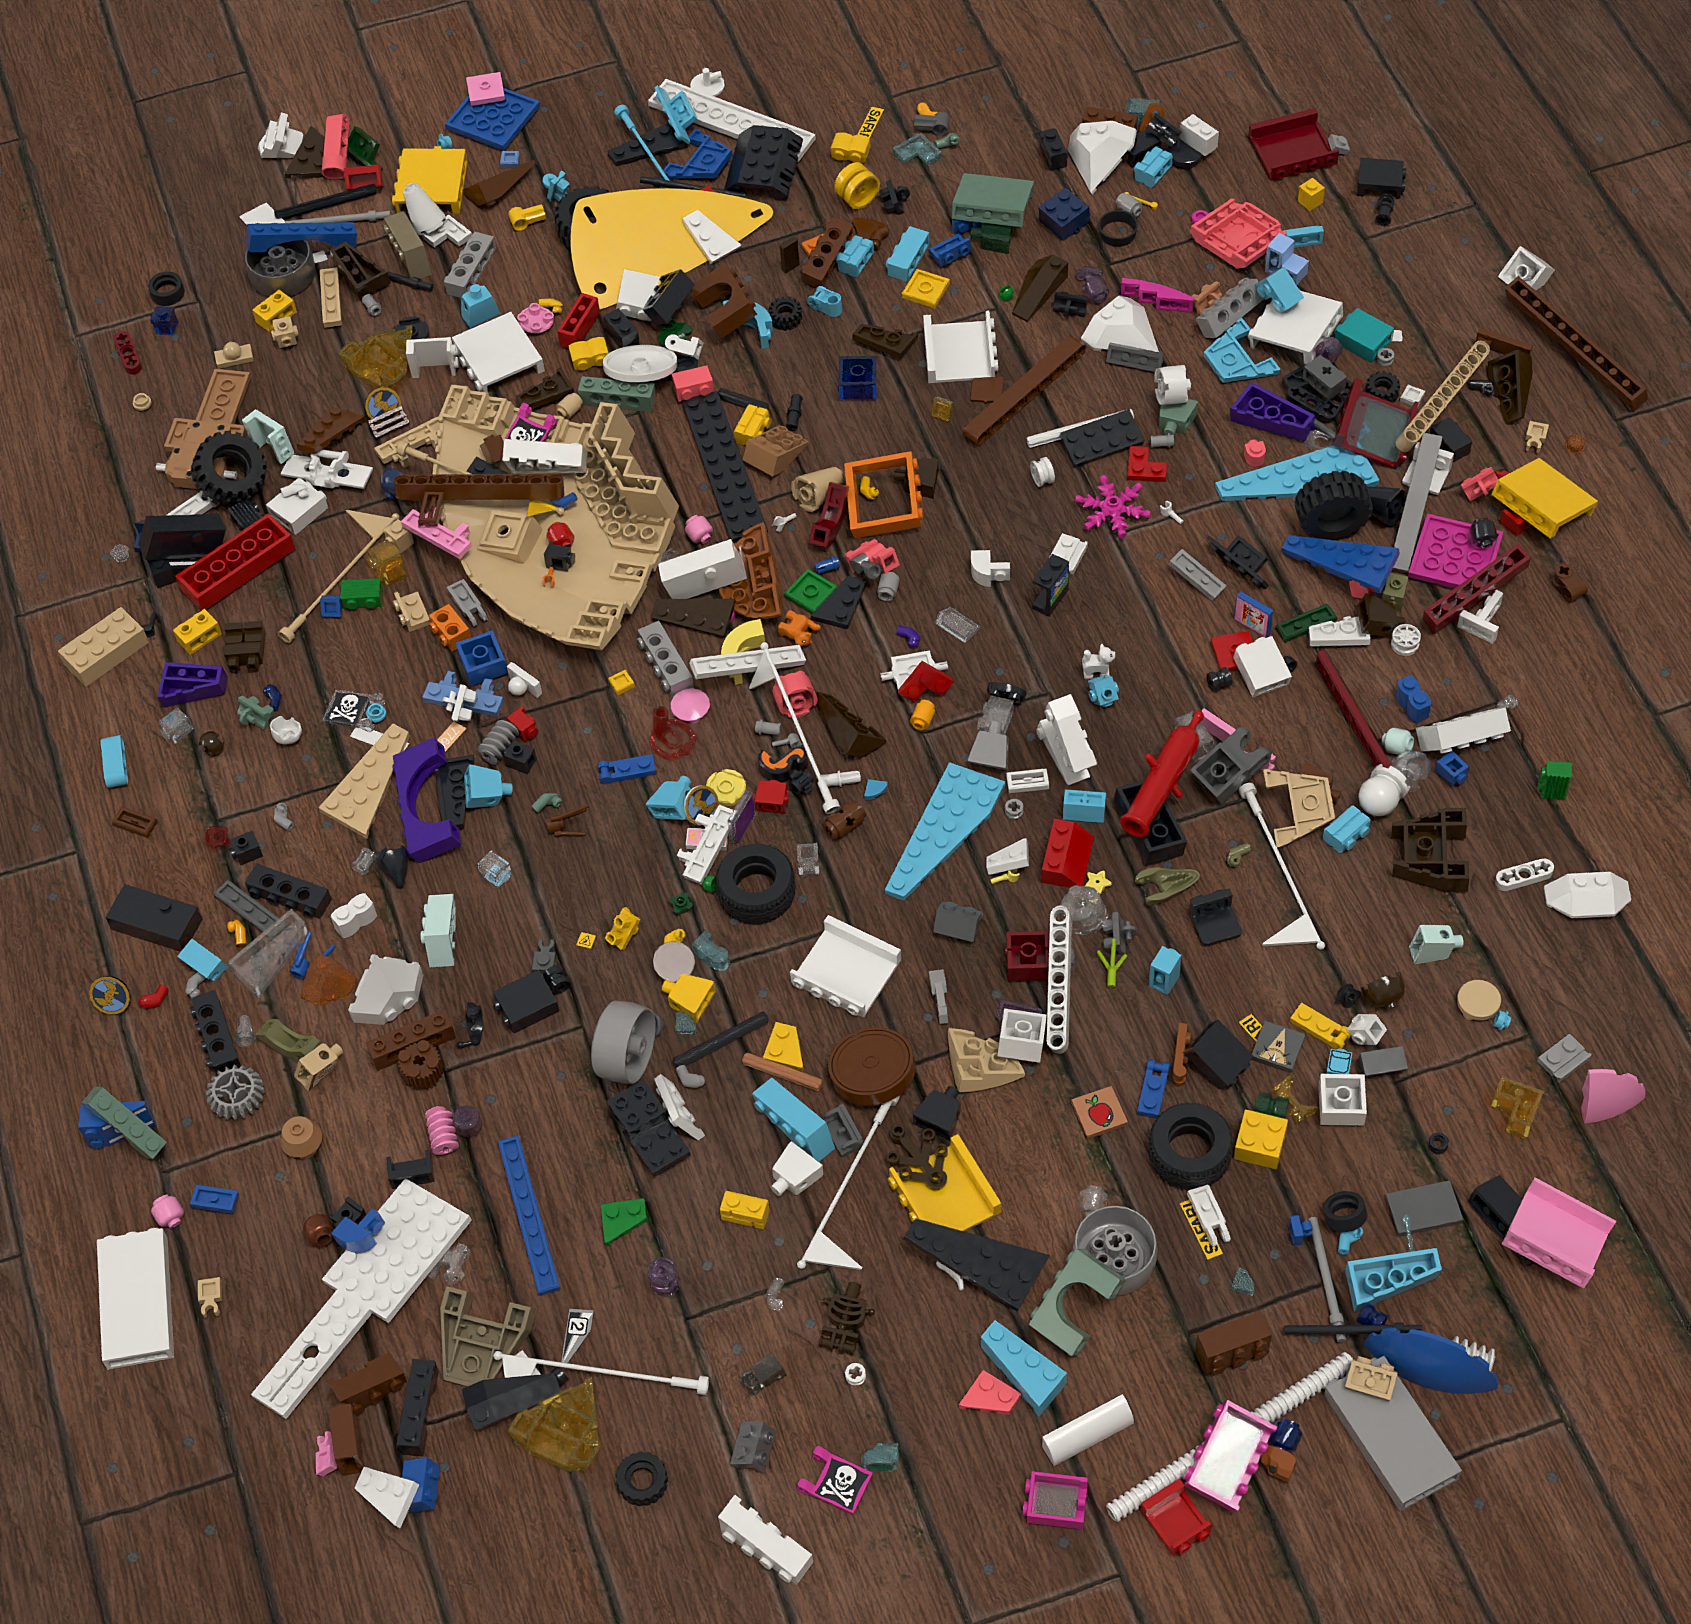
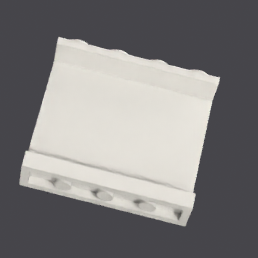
M1303 291L1300 292L1304 298L1283 312L1277 310L1271 301L1266 306L1263 315L1258 318L1255 327L1249 331L1250 348L1254 349L1258 341L1261 340L1302 352L1304 364H1308L1317 357L1343 317V303Z
M986 311V321L931 325V315H923L928 383L970 381L973 378L995 377V371H998V360H994V357H997V348L993 346V343H996L995 332H991V329H994V318H990L989 311Z
M512 312L452 337L453 345H456V356H459L462 367L467 368L469 378L471 380L474 379L478 392L488 393V385L532 366L538 374L545 371L543 359Z
M828 915L824 920V932L798 971L793 969L790 971L791 983L798 989H805L811 992L817 998L822 997L828 1000L833 1006H840L854 1016L859 1015L864 1018L900 963L901 949Z

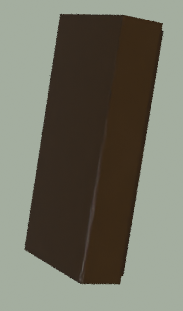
M795 237L780 244L781 267L785 274L800 265L798 240Z

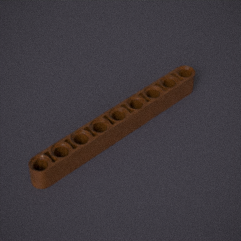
M1068 336L969 422L964 428L963 436L978 446L982 445L1079 360L1086 351V345L1073 336Z
M559 474L398 475L394 478L395 495L399 500H423L425 492H444V500L561 499L565 495L564 478Z

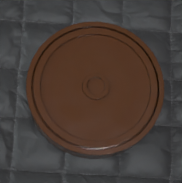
M871 1027L855 1031L843 1038L830 1055L828 1069L833 1087L843 1099L854 1104L871 1106L889 1102L901 1095L913 1081L916 1063L911 1045L903 1035L888 1028Z

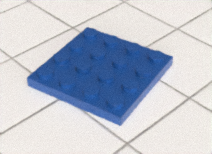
M503 88L504 101L471 106L468 95L445 123V128L504 151L538 110L540 101Z

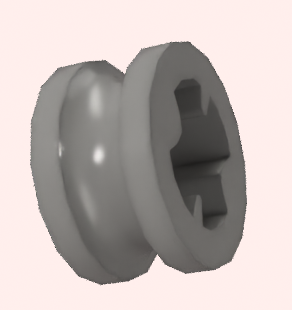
M1389 348L1380 349L1377 354V363L1383 367L1393 364L1394 352Z
M1018 799L1008 800L1005 804L1006 816L1013 820L1019 819L1023 815V803ZM1012 807H1017L1016 811H1012Z

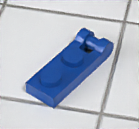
M653 754L612 762L601 761L597 765L598 771L601 772L599 777L602 784L656 775Z
M1148 1059L1137 1115L1158 1118L1170 1063L1163 1062L1162 1064L1155 1062L1153 1059ZM1153 1071L1161 1072V1076L1153 1075Z

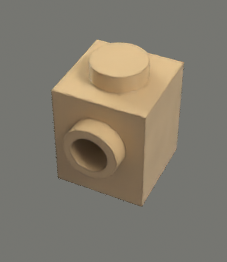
M399 519L384 529L385 542L399 554L414 544L411 531L402 527Z

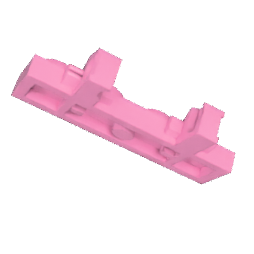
M414 509L401 521L402 527L458 559H461L472 547L471 542L467 540L470 534L469 526L464 523L455 531H451L439 523L438 526L433 524L426 526L425 523H423V526H419L418 518L420 513Z

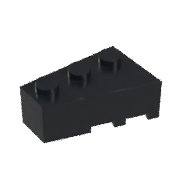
M681 269L662 275L659 278L661 284L655 286L654 291L656 293L654 296L651 295L643 308L644 313L656 326L668 324L673 319L672 315L674 312L682 307L683 300L692 293L691 290L695 284Z

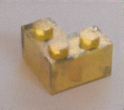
M386 540L367 550L369 558L366 560L371 569L374 568L376 570L377 578H380L387 587L407 578L402 555L393 541L388 542Z
M1501 1076L1492 1106L1511 1113L1506 1132L1527 1139L1544 1091Z

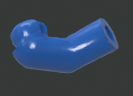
M572 492L561 499H552L550 501L555 506L565 508L577 501L578 497Z

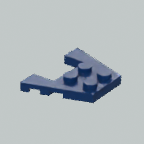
M695 128L689 136L691 141L689 144L700 147L685 166L668 163L663 170L668 179L716 178L732 157L731 149L718 141L711 140L709 135H703L699 129Z

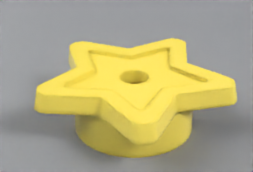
M1105 871L1097 874L1087 873L1089 881L1085 885L1086 889H1091L1093 892L1101 894L1105 887L1112 885L1105 878Z

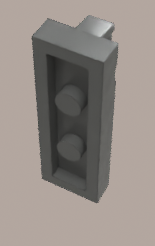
M1110 342L1106 362L1155 372L1157 368H1161L1163 365L1164 353Z

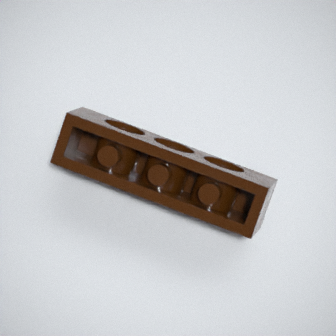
M833 217L831 222H827L824 235L819 236L816 249L811 250L808 263H804L800 271L802 282L815 288L824 286L837 263L836 260L839 253L844 251L847 241L853 235V225L836 217Z
M444 1009L366 1042L374 1065L377 1071L398 1063L399 1052L406 1050L405 1047H409L410 1044H418L419 1041L425 1040L430 1045H433V1047L455 1039L456 1036Z

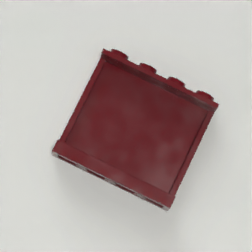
M1316 108L1249 125L1248 138L1271 181L1338 164L1339 150L1331 151L1329 142L1317 121L1318 111Z

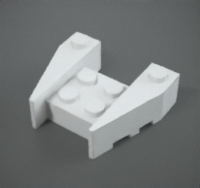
M1070 694L1048 702L1045 710L1046 719L1041 720L1036 729L1039 739H1043L1045 746L1068 786L1090 778L1087 769L1097 765L1093 751L1087 743L1086 731L1082 730L1078 720H1081L1072 695Z

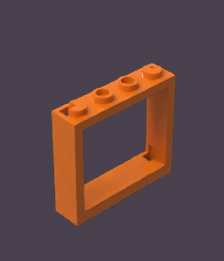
M911 451L844 463L846 485L849 486L847 498L850 530L854 539L922 527L921 519L924 516V512L919 504L922 502L921 491H918V486H921L919 474L916 475V469H919L917 458L913 457ZM907 465L912 514L861 523L856 474Z

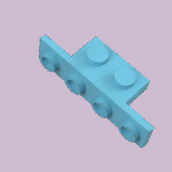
M657 85L654 87L657 92L656 97L662 103V109L669 117L668 122L674 128L676 138L689 144L691 141L685 129L698 118L686 93L681 91L670 100L667 91Z

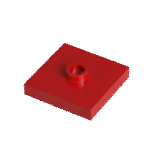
M1250 631L1211 638V645L1219 669L1227 667L1229 671L1239 670L1233 656L1239 645L1253 643Z

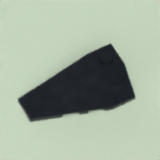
M555 1373L486 1379L462 1389L466 1409L474 1429L479 1432L563 1395Z

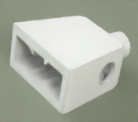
M791 1141L773 1166V1177L776 1182L771 1186V1190L778 1196H781L786 1189L794 1195H798L823 1176V1166Z

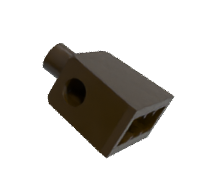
M917 459L919 469H916V475L919 474L921 486H918V491H921L923 497L934 499L939 473V459ZM907 466L906 470L895 469L894 480L904 481V491L910 493Z
M1366 593L1356 606L1363 634L1388 637L1397 626L1405 624V618L1397 616L1393 603Z

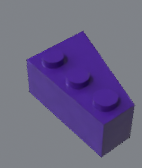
M165 662L157 698L164 708L223 695L228 676L222 666Z

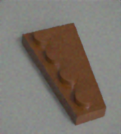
M331 407L297 443V450L316 454L330 445L331 440L341 438L342 433L345 431L350 432L355 429L356 424H363L365 416Z

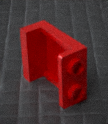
M1180 1478L1143 1501L1140 1509L1172 1556L1178 1553L1180 1555L1186 1553L1193 1543L1206 1540L1212 1531V1523L1210 1520H1205L1184 1491L1185 1485Z

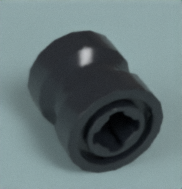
M1227 667L1220 668L1217 672L1212 671L1206 674V680L1212 692L1218 691L1223 686L1229 687L1233 684L1231 673Z
M560 965L551 966L543 973V977L550 984L549 988L553 994H561L568 990L571 985L568 977L564 976V970Z

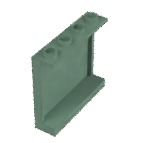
M964 173L952 203V219L1023 227L1024 214L1029 199L1033 198L1034 181Z

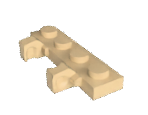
M439 416L375 447V452L383 464L391 460L394 462L399 460L403 468L411 465L407 455L403 457L396 453L401 440L410 443V447L413 449L424 444H432L435 449L439 440L437 437V430H440Z

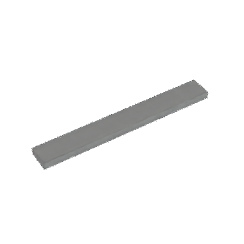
M1423 433L1394 548H1399L1400 555L1392 571L1408 574L1442 436Z

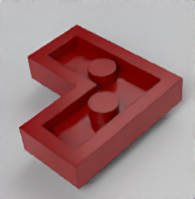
M1130 446L1128 480L1166 482L1167 463L1148 462L1149 447Z
M921 661L898 691L902 696L916 702L926 688L943 696L954 683V680L949 675Z

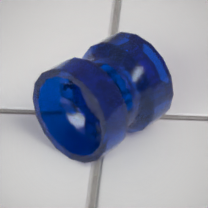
M1368 1303L1358 1316L1357 1322L1361 1325H1385L1389 1316L1383 1312L1379 1313L1372 1304Z

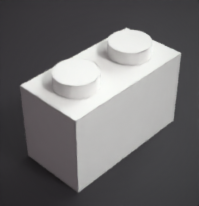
M1194 114L1181 122L1180 131L1182 133L1179 139L1204 156L1218 147L1219 132Z

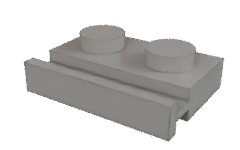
M1568 1034L1539 1056L1537 1062L1551 1076L1557 1078V1081L1560 1083L1589 1061L1592 1055L1588 1054L1585 1048L1573 1036Z

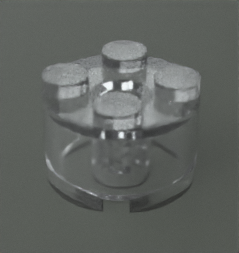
M1072 886L1061 901V906L1067 908L1071 915L1072 931L1076 934H1091L1090 931L1094 929L1099 930L1107 920L1106 906L1099 892L1092 887Z

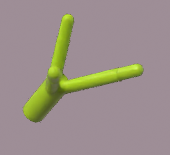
M1112 939L1110 965L1101 951H1097L1098 956L1108 970V988L1116 987V971L1127 958V955L1124 954L1115 965L1116 939Z

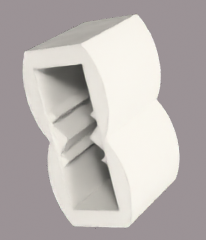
M365 893L355 896L348 905L337 908L331 914L333 925L342 938L352 936L360 927L370 924L377 917L373 902Z

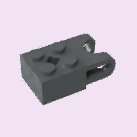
M1243 726L1239 727L1226 740L1214 747L1190 769L1195 778L1221 805L1271 759V752L1264 747H1260L1252 753L1244 752V747L1250 740L1251 734Z

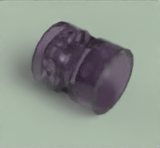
M658 1258L649 1265L648 1276L653 1292L661 1297L673 1295L679 1288V1277L674 1262L668 1258Z

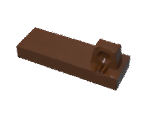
M1481 327L1477 332L1476 342L1484 341L1492 351L1505 355L1519 349L1531 356L1533 348L1531 344Z

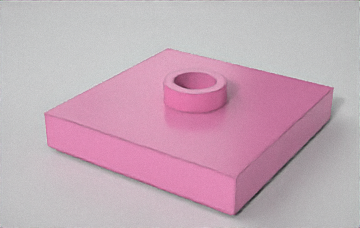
M500 72L466 77L471 106L505 100Z

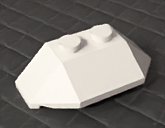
M1612 872L1567 874L1544 886L1546 905L1570 918L1615 916L1631 902L1628 881Z

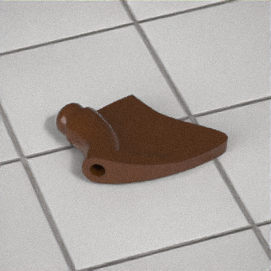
M867 218L852 219L857 236L871 240L876 250L879 249L882 239L889 235L888 228L876 220Z

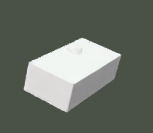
M731 539L658 564L661 581L672 599H688L747 579L743 560Z

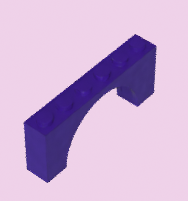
M434 737L393 755L394 764L392 767L396 774L395 785L399 792L398 802L402 810L400 816L404 823L405 829L403 834L407 840L406 850L409 857L421 863L462 845L459 828L449 819L437 823L423 822L419 820L416 811V800L422 784L434 770L447 763L444 746Z

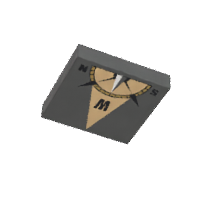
M1264 1021L1252 1052L1254 1057L1251 1060L1292 1073L1306 1034Z

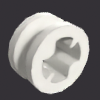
M852 1363L846 1368L845 1377L849 1384L857 1386L864 1382L866 1372L861 1364ZM855 1370H859L861 1377L857 1376L855 1379H852L850 1372L854 1373Z

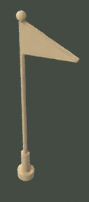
M346 510V513L373 539L304 614H300L288 628L283 627L278 632V636L284 642L290 643L295 638L294 632L320 602L321 596H326L384 533V529L399 519L397 513H394L392 518Z

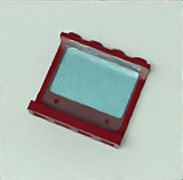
M1355 378L1349 388L1332 445L1396 470L1400 463L1403 464L1407 457V453L1397 448L1396 440L1418 414L1417 407L1419 402L1415 401L1409 410L1361 391L1360 388L1363 380Z

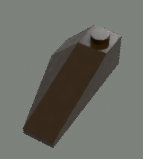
M1055 255L1038 259L1027 272L1012 315L1028 322L1068 278V261Z

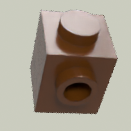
M492 434L484 438V443L480 445V448L487 462L493 465L501 461L504 441L501 435L494 437Z

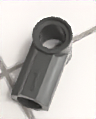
M938 112L935 116L915 115L914 130L933 131L934 134L943 136L948 132L950 117L945 112Z

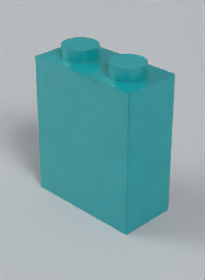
M1356 308L1352 314L1349 313L1342 324L1336 327L1334 343L1372 363L1377 358L1378 351L1386 348L1393 340L1394 328Z

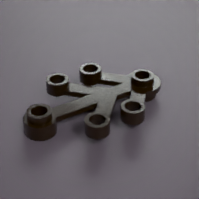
M893 1126L890 1130L891 1141L895 1144H902L912 1157L899 1156L898 1152L890 1151L886 1156L887 1163L890 1166H904L899 1170V1177L902 1181L926 1182L933 1190L942 1189L947 1183V1174L943 1171L945 1157L948 1155V1147L942 1143L935 1146L936 1161L933 1168L929 1163L932 1142L935 1141V1131L927 1128L922 1132L923 1146L920 1152L908 1138L907 1129L904 1126ZM927 1134H931V1135H932V1137H930V1138H927V1137H925V1136H926ZM943 1149L945 1152L939 1153L938 1150ZM891 1157L897 1158L896 1160H890ZM908 1166L922 1168L925 1173L912 1172ZM904 1172H908V1173H909V1175H907V1176H904V1175H902V1174H903Z

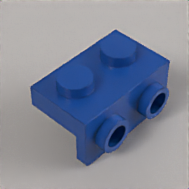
M957 234L929 248V254L942 267L971 252V240L969 238L963 239L960 234Z

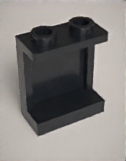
M1360 158L1357 196L1364 197L1365 189L1396 191V199H1400L1401 192L1405 191V181H1402V179L1406 178L1407 169L1403 168L1404 161Z

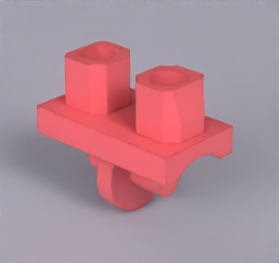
M1492 467L1485 468L1473 478L1464 480L1461 487L1471 502L1483 494L1485 496L1488 495V491L1495 487L1498 478Z

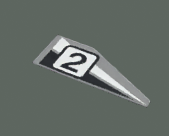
M569 1309L561 1363L569 1362L590 1332L594 1310Z

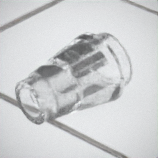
M242 1015L238 1018L235 1041L240 1047H250L254 1044L256 1035L250 1017Z

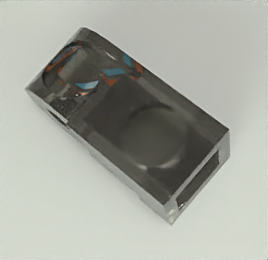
M772 1352L741 1376L740 1381L750 1395H755L777 1379H783L787 1374Z

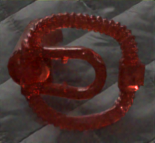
M664 706L654 708L652 713L653 731H651L649 739L652 749L658 755L667 759L679 758L683 754L689 755L697 739L695 732L687 723L679 719L673 718L669 720L668 710ZM670 725H680L690 735V741L686 742L677 752L667 753L662 751L655 742L656 737L666 747L671 749L678 748L683 742V737L680 732ZM670 731L672 735H676L679 738V741L676 744H670L663 735Z

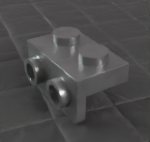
M742 1421L730 1465L734 1468H754L759 1473H765L776 1431L764 1421Z

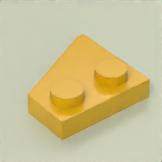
M776 1022L763 1058L802 1072L803 1063L796 1027Z

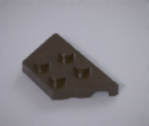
M310 126L285 172V178L289 179L291 175H301L302 178L324 177L321 170L325 137L314 127Z

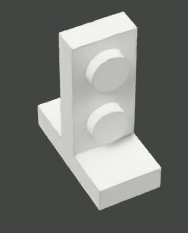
M1496 590L1492 596L1489 595L1484 603L1485 607L1483 610L1479 609L1476 616L1463 610L1459 616L1457 627L1493 644L1497 638L1499 627L1489 621L1501 606L1503 593Z

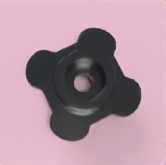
M1349 983L1339 989L1337 1000L1342 1001L1345 1007L1350 1008L1353 1002L1360 997L1361 992L1355 990L1353 985Z

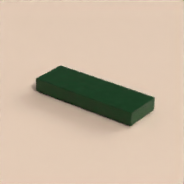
M1327 603L1276 625L1275 629L1286 643L1308 634L1310 626L1328 621L1337 622V616Z

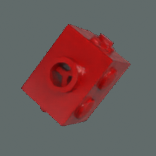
M759 780L757 792L754 794L757 811L785 814L786 805L789 802L787 783L777 780Z

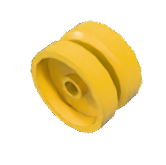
M855 162L846 166L839 173L835 180L834 189L853 209H861L870 204L876 197L880 188V181L863 164Z

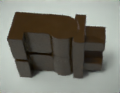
M262 621L244 622V627L242 622L225 624L224 656L229 671L231 673L240 671V666H246L250 671H257L259 664H263L266 632Z

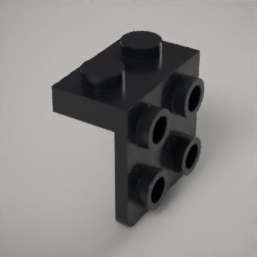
M1230 888L1216 890L1211 894L1198 895L1190 899L1189 914L1200 940L1205 946L1242 935V929L1232 908L1233 895Z

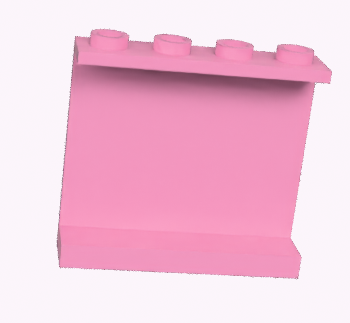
M1534 1178L1523 1197L1502 1244L1572 1283L1585 1288L1593 1276L1595 1263L1616 1221L1547 1183Z

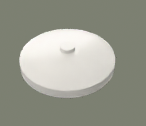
M634 345L619 348L607 354L603 359L604 372L613 379L626 382L658 380L672 374L677 368L675 353L667 348L654 345Z

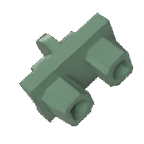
M244 696L239 697L238 715H240V723L247 725L251 722L262 729H266L268 727V720L273 717V708L269 705L263 708L260 707L259 700L254 696L248 699Z

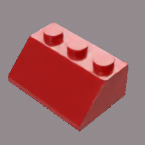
M1054 819L1042 866V883L1082 890L1094 836L1075 822Z

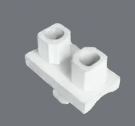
M460 684L457 700H455L457 692L451 691L449 698L443 697L442 701L448 703L447 711H452L453 704L455 705L452 715L453 721H470L473 711L465 709L463 706L465 701L475 703L477 692Z

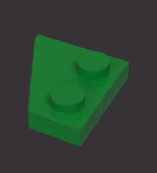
M644 1198L601 1204L605 1246H610L616 1238L629 1234L632 1229L640 1227L647 1222Z

